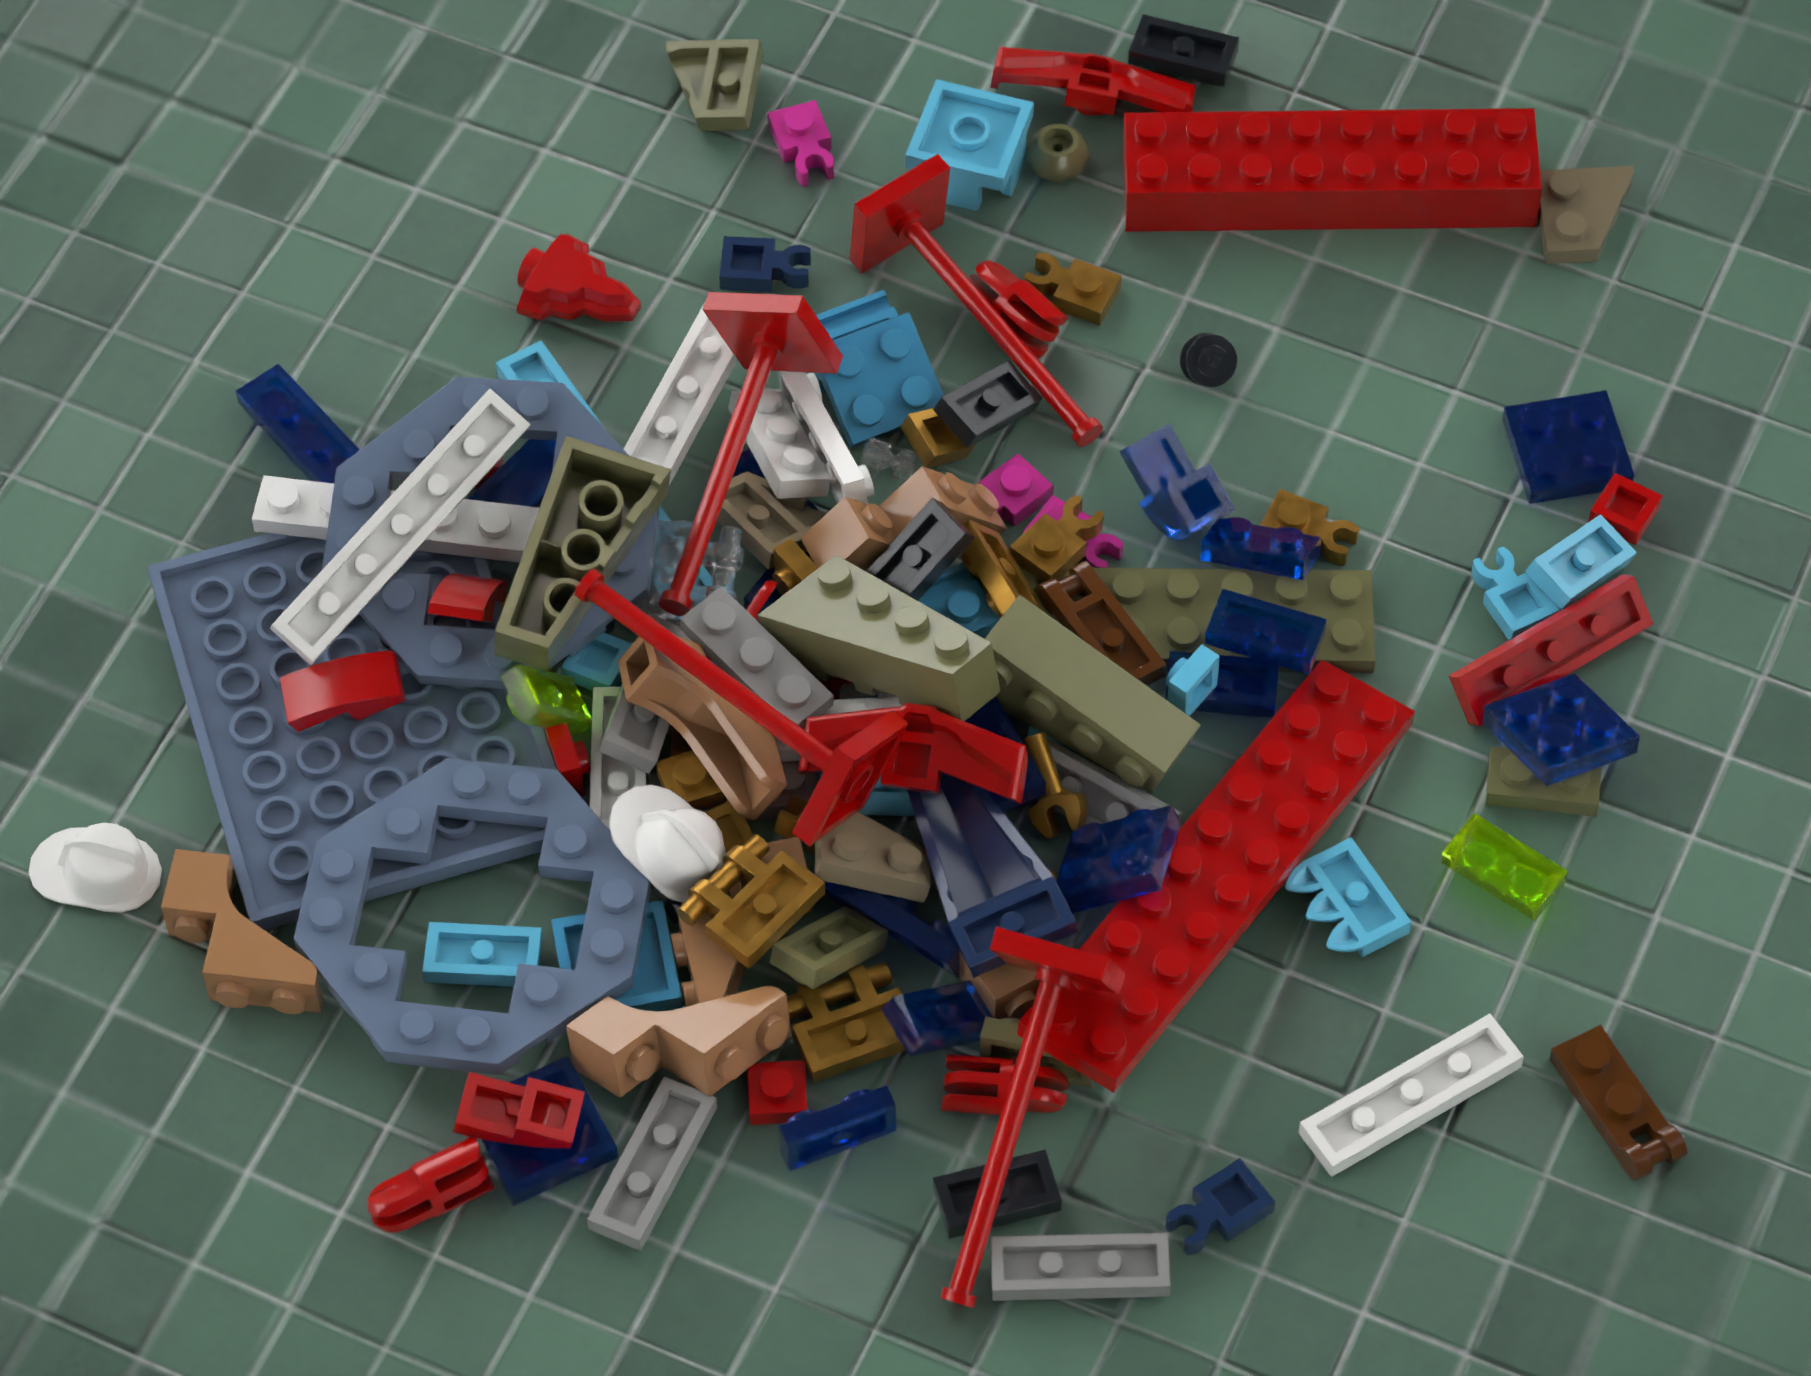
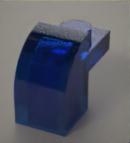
M1170 423L1119 451L1145 499L1139 501V504L1152 523L1170 539L1176 541L1183 540L1236 510L1210 463L1195 470Z

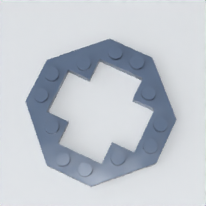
M455 377L336 468L322 568L324 569L391 496L393 480L405 481L489 389L493 390L531 424L520 439L556 441L553 469L565 436L625 455L628 454L564 383ZM659 508L606 584L636 607L647 599L650 594ZM396 572L359 613L386 645L388 644L405 664L407 670L420 684L529 691L547 677V671L494 655L495 629L428 625V607L433 588L430 574ZM593 603L549 669L567 655L573 657L605 632V626L615 618Z
M446 758L316 841L294 934V942L299 954L316 966L317 972L327 983L328 990L351 1019L359 1023L371 1038L375 1049L386 1062L501 1075L519 1063V1056L543 1040L549 1043L566 1032L567 1024L606 996L616 999L633 987L650 898L651 883L622 855L612 841L610 830L558 770ZM439 817L546 828L538 864L540 877L592 882L575 970L518 963L508 1013L401 1002L400 997L408 965L406 951L355 945L373 860L383 859L429 865Z

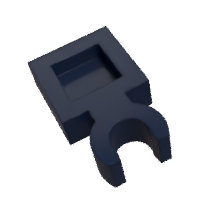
M724 236L719 274L720 290L772 292L773 280L782 281L785 285L796 289L809 287L808 269H797L793 266L811 265V248L805 245H792L783 251H776L774 238Z
M1241 1158L1195 1186L1192 1192V1199L1197 1205L1183 1204L1173 1208L1166 1216L1165 1228L1168 1232L1176 1230L1181 1225H1190L1195 1228L1196 1232L1184 1239L1183 1251L1187 1255L1198 1253L1206 1246L1209 1234L1216 1229L1228 1242L1274 1212L1275 1200Z

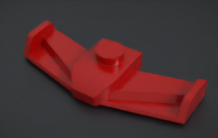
M1001 46L997 51L990 83L991 89H998L999 83L1067 88L1064 106L1073 107L1078 112L1090 116L1101 114L1114 116L1117 98L1159 112H1192L1196 87L1193 84L1116 61L1111 57L1091 53L1080 54Z
M906 702L902 706L806 718L805 731L832 751H835L839 745L889 711H893L909 724L882 772L880 784L883 787L939 794L942 773L1013 802L1019 804L1022 802L1028 765L1026 746L942 713L935 706ZM800 755L798 773L804 775L822 772Z

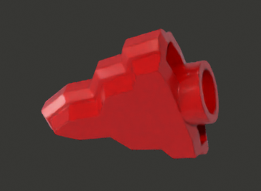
M561 233L551 243L546 252L535 247L530 249L520 265L517 283L523 290L516 309L518 314L541 321L549 316L570 321L583 315H588L604 322L633 321L641 309L640 300L626 284L607 276L605 263L589 254V244L568 233Z

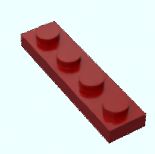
M1622 574L1448 677L1468 724L1481 726L1653 625V621L1635 577Z

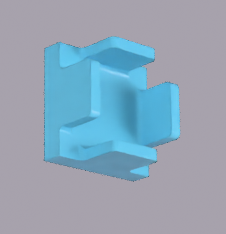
M936 79L905 154V168L913 169L934 155L939 154L950 167L946 204L974 211L979 210L982 202V187L1001 191L1003 195L1012 196L1026 159V134L1034 116V102Z

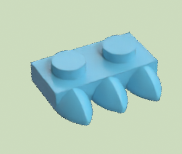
M1352 837L1304 860L1294 868L1287 879L1285 886L1287 891L1304 894L1316 892L1318 894L1308 907L1306 920L1321 923L1337 921L1338 924L1332 930L1326 944L1328 950L1337 952L1358 951L1360 956L1364 957L1410 934L1411 920Z

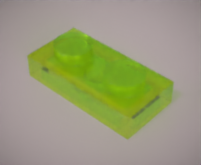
M519 664L500 675L509 693L506 696L508 707L513 715L522 723L546 728L567 722L570 734L579 735L592 726V717L573 677Z
M1475 813L1443 850L1441 859L1442 864L1533 921L1537 920L1564 886L1568 875V870Z

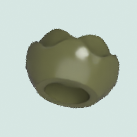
M1051 124L1039 129L1030 138L1026 148V160L1031 164L1033 172L1055 183H1062L1078 176L1083 171L1086 161L1090 159L1089 145L1084 136L1075 128L1065 124Z

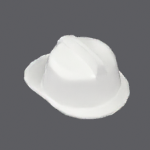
M655 785L636 786L621 794L612 806L608 824L612 841L622 855L668 899L684 903L689 898L688 890L702 878L708 880L724 864L722 859L726 851L722 832L716 822L705 812L693 809L683 798L671 790Z
M99 823L84 828H68L52 834L39 844L31 857L29 866L32 885L44 898L61 904L116 913L137 909L149 901L160 886L162 873L158 856L146 842L137 839L130 830L113 823Z

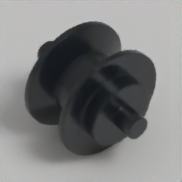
M1211 333L1196 334L1188 339L1182 347L1180 367L1184 375L1191 382L1205 387H1217L1226 383L1233 376L1237 367L1236 350L1231 342L1222 336Z

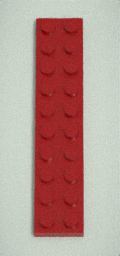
M1321 660L1079 949L1109 958L1126 973L1120 994L1118 996L1072 982L1069 989L1062 988L1044 1051L1114 1093L1285 883L1294 868L1302 862L1412 726L1415 711L1334 665ZM1033 1005L1018 1023L1017 1035L1021 1038L1024 1037Z

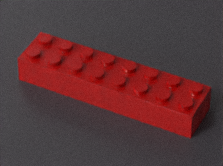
M1534 108L1124 113L1122 154L1125 232L1536 227L1542 182Z

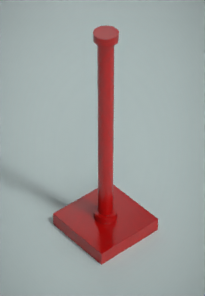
M939 154L934 155L854 203L849 260L861 274L912 244L1073 431L1071 437L1079 447H1084L1100 435L1103 425L1095 417L1089 418L930 234L931 231L944 224L950 167Z
M709 292L702 310L741 366L748 370L670 588L662 592L658 602L660 608L672 615L684 616L692 608L693 601L690 598V594L770 372L838 373L843 355L803 295Z
M592 569L581 579L576 587L575 597L584 603L592 601L823 772L792 834L810 846L864 808L906 730L908 722L893 711H889L839 745L835 751H832L604 583V575Z
M999 927L995 929L990 950L1009 965L1036 972L1034 979L1040 981L951 1283L949 1288L943 1287L940 1295L941 1299L974 1308L977 1299L976 1296L972 1295L1062 988L1069 989L1072 982L1119 996L1126 974L1109 958Z

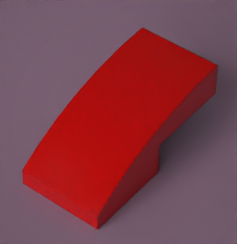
M451 573L437 586L429 602L428 613L492 622L495 601L505 602L508 581Z
M392 650L337 658L280 677L287 722L297 732L345 712H348L356 721H359L406 701L397 655Z
M469 1072L452 1133L512 1145L571 1148L585 1092L528 1077L524 1087Z

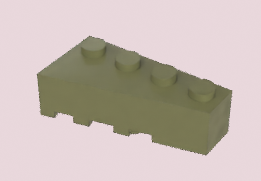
M565 436L495 629L494 655L544 671L550 668L593 605L592 601L584 603L575 597L574 593L577 585L592 569L604 575V583H608L668 495L671 469Z
M838 555L832 557L757 615L759 623L806 667L815 678L823 681H828L831 676L854 682L856 691L872 696L876 693L887 692L898 696L901 705L906 702L932 705L938 711L963 721L1001 692L991 642Z
M1020 594L985 638L992 643L1001 690L998 695L989 701L990 704L1040 732H1045L1046 735L1120 776L1128 784L1140 787L1150 794L1154 792L1187 748L1201 725Z

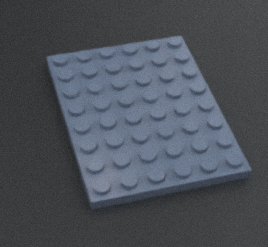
M272 533L147 566L247 915L250 921L263 930L298 921L317 840L446 758L556 769L530 690L420 684L407 670L405 664L398 656L397 659L406 701L359 721H356L348 712H345L297 732L287 722L280 677L333 659L370 652L391 651L392 649L380 639L359 614L312 665L270 629L271 625L323 570L326 540ZM416 551L397 571L430 574L433 581L432 595L440 582L451 573L492 578L484 558ZM495 601L492 622L429 614L428 625L496 629L503 609L501 603ZM439 817L429 865L374 859L364 902L539 853L542 849L546 828Z

